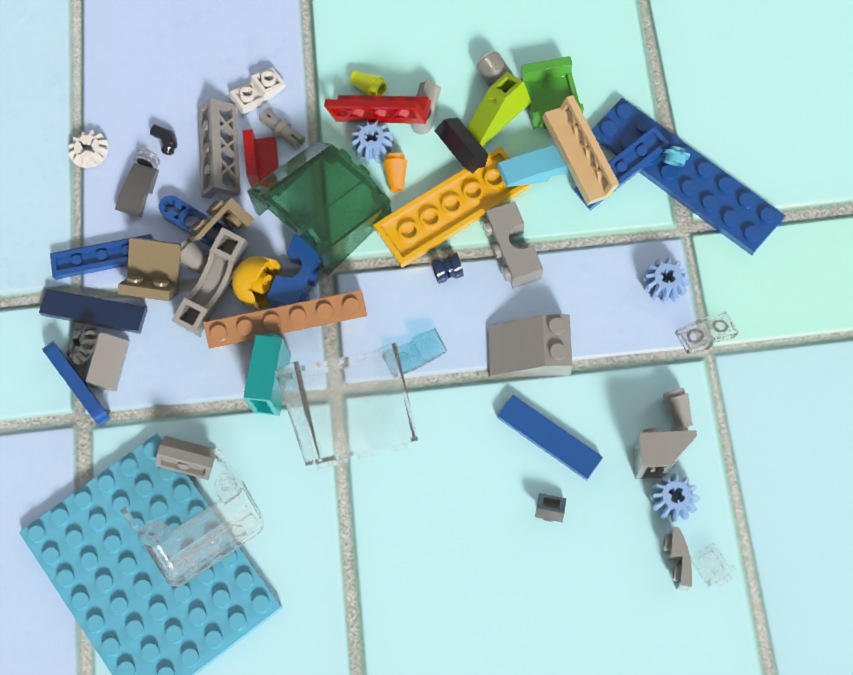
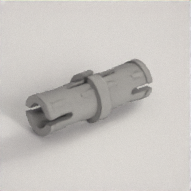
M270 108L264 110L267 116L263 112L260 114L259 121L273 130V134L278 139L282 138L295 150L300 149L297 143L303 146L306 140L305 137L294 130L289 121L286 119L282 120Z

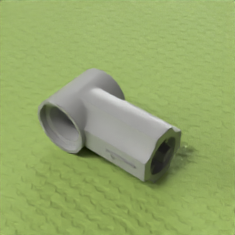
M427 80L420 82L416 96H427L431 100L426 124H411L412 130L419 135L427 134L433 128V117L441 92V86H438L435 82Z

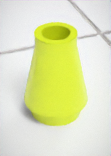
M358 70L353 71L350 76V83L367 96H384L386 93L387 82L382 76L363 73Z

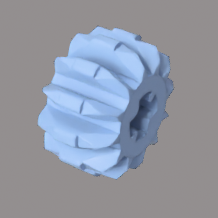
M367 120L365 127L357 125V132H353L351 135L352 150L356 153L358 160L364 158L367 164L371 159H374L378 164L379 157L385 159V155L393 150V134L389 132L387 125L380 126L378 120L373 125H370V122Z
M667 258L664 264L657 259L654 266H648L646 270L647 275L644 276L643 282L648 284L645 287L646 293L654 292L653 300L662 297V302L665 304L669 297L675 303L679 298L678 295H685L687 291L685 287L689 285L690 280L685 277L688 273L687 269H679L680 261L673 265L670 258Z
M677 473L672 475L671 481L664 475L661 478L662 484H654L653 489L657 493H652L650 499L658 502L653 506L654 511L663 510L661 514L662 519L671 514L672 522H677L679 515L683 520H687L689 518L688 512L695 513L697 510L693 503L698 502L700 497L691 494L697 487L696 485L689 487L686 485L689 481L688 477H684L680 482ZM673 493L679 495L676 503L671 501Z

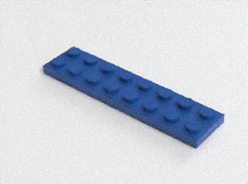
M621 98L592 129L597 142L614 155H618L651 127L655 126L670 142L671 146L684 148L685 152L690 154V157L686 160L685 166H673L664 162L665 156L662 153L639 173L753 256L784 220L785 215L624 98Z

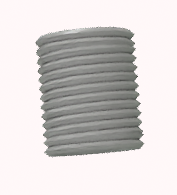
M496 51L485 54L476 65L489 88L506 72L513 75L499 52Z

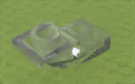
M727 311L701 318L675 331L687 354L708 350L713 343L734 339L739 333Z

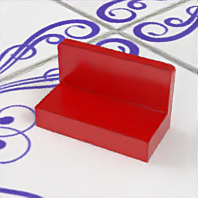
M253 129L242 130L246 176L250 186L279 183L280 171L276 138L273 136L256 139Z

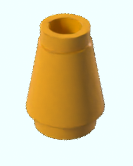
M389 153L385 155L383 166L390 192L404 191L408 160L405 159V154Z

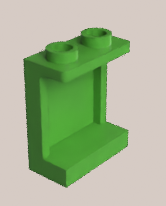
M571 56L521 65V80L524 81L532 102L528 105L533 129H548L542 116L545 112L560 108L568 96L573 95L582 113L584 112V107L579 102L572 76L573 64Z

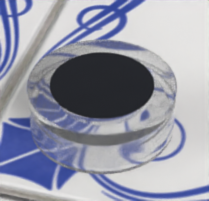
M139 149L133 158L135 163L157 169L160 164L159 157L147 149Z

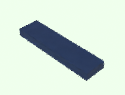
M46 289L39 313L41 316L141 334L148 310L144 306Z

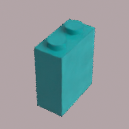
M265 333L264 336L255 335L243 398L253 413L280 416L291 354L283 338L274 333Z

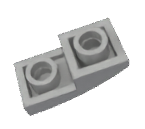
M673 526L669 534L664 536L663 551H668L667 560L678 561V564H674L672 581H677L676 590L688 591L692 587L690 554L680 528Z

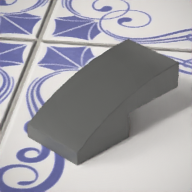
M134 163L123 184L115 210L142 218L148 193L153 194L159 170Z

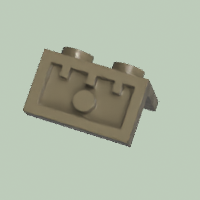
M233 198L216 200L206 210L209 215L201 220L198 219L190 227L189 231L191 234L187 239L191 242L200 240L221 216H223L221 218L222 222L231 229L234 227L236 229L246 228L255 219Z
M137 237L130 238L127 278L118 284V294L162 301L172 300L179 292L181 244Z

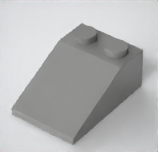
M570 314L539 315L488 325L490 377L571 375Z

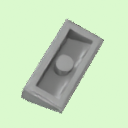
M106 333L98 334L86 377V383L90 387L117 391L130 343L128 340Z

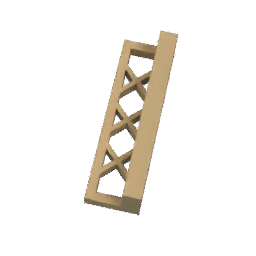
M568 96L560 108L545 112L542 119L587 205L609 198L618 187L619 182L574 96Z

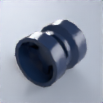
M457 252L448 254L447 258L441 259L438 257L431 259L438 284L446 282L448 278L453 277L457 279L464 277Z

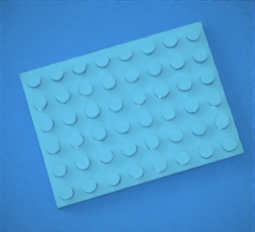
M157 433L19 532L112 675H197L283 609L189 476L155 466L157 452L163 441Z

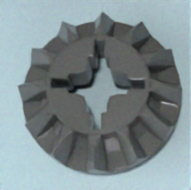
M83 323L80 328L75 329V334L71 336V341L67 344L69 349L66 353L69 362L80 365L92 355L97 343V332L93 325Z

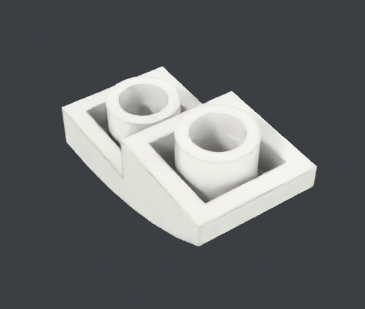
M270 67L252 75L250 83L230 91V99L242 115L278 94L285 88V82L274 68Z

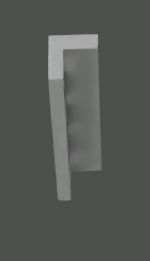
M210 97L198 108L201 197L211 199L219 192L238 196L241 190L236 105ZM219 109L228 111L229 120L227 122L220 115ZM222 129L230 137L228 144L221 137L220 130ZM223 151L231 159V165L229 166L222 159L221 152ZM224 173L232 181V187L223 185L222 175Z

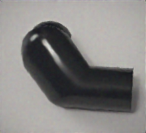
M154 124L150 129V135L161 140L163 144L161 147L162 153L170 156L173 155L178 146L176 135L172 131Z

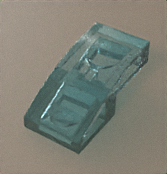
M434 328L412 337L410 342L386 351L385 357L398 378L445 354L447 349Z

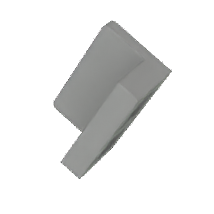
M164 436L157 452L155 466L209 480L217 450Z

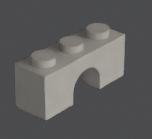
M513 201L487 210L486 221L483 222V227L486 235L492 236L494 241L492 249L496 259L501 258L503 263L501 271L505 281L510 280L514 289L542 279L543 266L535 247L518 249L510 243L514 237L524 234V221L516 202Z

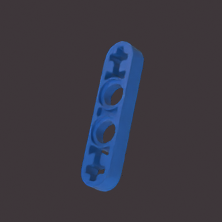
M175 196L164 197L158 207L165 220L189 235L191 234L189 231L191 226L185 225L186 218L196 216L201 220L207 217L204 213ZM175 205L180 215L178 216V214L173 210L167 211L166 208L168 206L173 207ZM216 222L211 227L216 228L218 230V234L222 227L233 232L232 230L228 229L227 227L223 226L218 222ZM204 235L199 241L211 248L216 237L209 239Z
M54 341L43 347L42 351L94 421L100 427L111 419L110 415Z

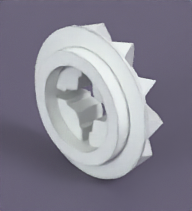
M93 130L88 133L82 131L81 135L77 138L73 137V142L68 145V155L74 164L83 168L99 165L107 157L109 151L108 143L103 135L95 133ZM83 145H91L94 153L88 150L85 151Z

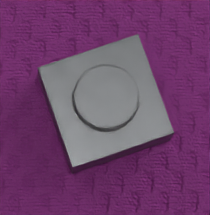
M539 493L535 517L548 522L556 521L563 523L567 498Z

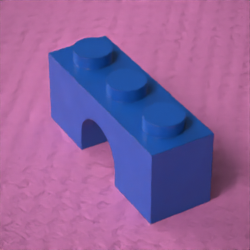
M296 229L287 249V254L290 262L300 265L301 270L296 276L290 278L279 275L275 276L266 296L271 308L310 300V290L312 286L315 287L320 278V267L322 264H326L330 254L325 238Z

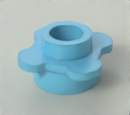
M671 146L670 149H665L663 152V156H665L664 162L673 166H685V162L690 157V154L686 153L684 148Z

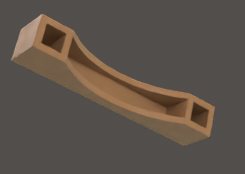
M357 290L203 322L208 348L210 349L254 340L255 335L264 336L265 333L278 335L367 316L363 291Z

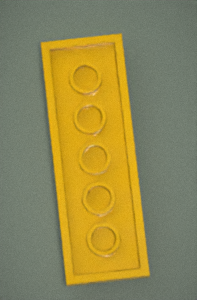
M502 147L489 153L485 167L478 168L473 174L463 169L373 224L374 230L401 268L485 217L487 210L502 206L530 189V184L506 187L496 166L499 162L510 159Z

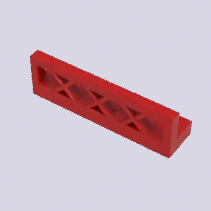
M338 95L337 99H325L324 107L336 122H366L368 120L370 123H375L378 120L379 123L426 124L431 106V100L427 96Z

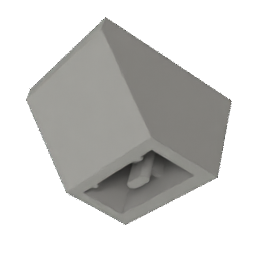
M675 427L671 431L660 432L658 428H648L639 433L633 445L636 479H653L666 476L689 450L697 437V430H688V427Z

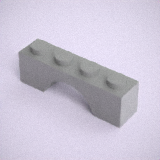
M223 227L221 228L209 250L208 261L200 279L193 290L183 298L171 320L174 324L198 337L201 336L204 331L203 322L210 320L231 281L234 268L240 264L249 247L245 238Z

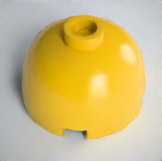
M258 255L244 259L234 268L231 275L234 294L242 303L252 308L267 307L269 303L266 296L275 276H281L280 264L277 260Z

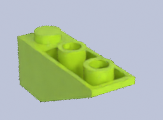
M506 72L488 89L467 126V129L482 147L532 103L524 81Z

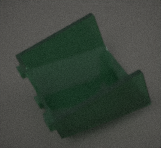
M320 141L313 143L247 191L254 210L259 216L268 209L316 251L323 272L327 276L375 231L373 224L392 213L390 199L379 189L370 177L369 171L362 164H355L351 156L344 149L341 148L339 150L333 144Z

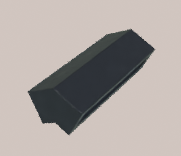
M458 117L444 119L434 132L460 164L472 174L478 168L485 167L489 154Z

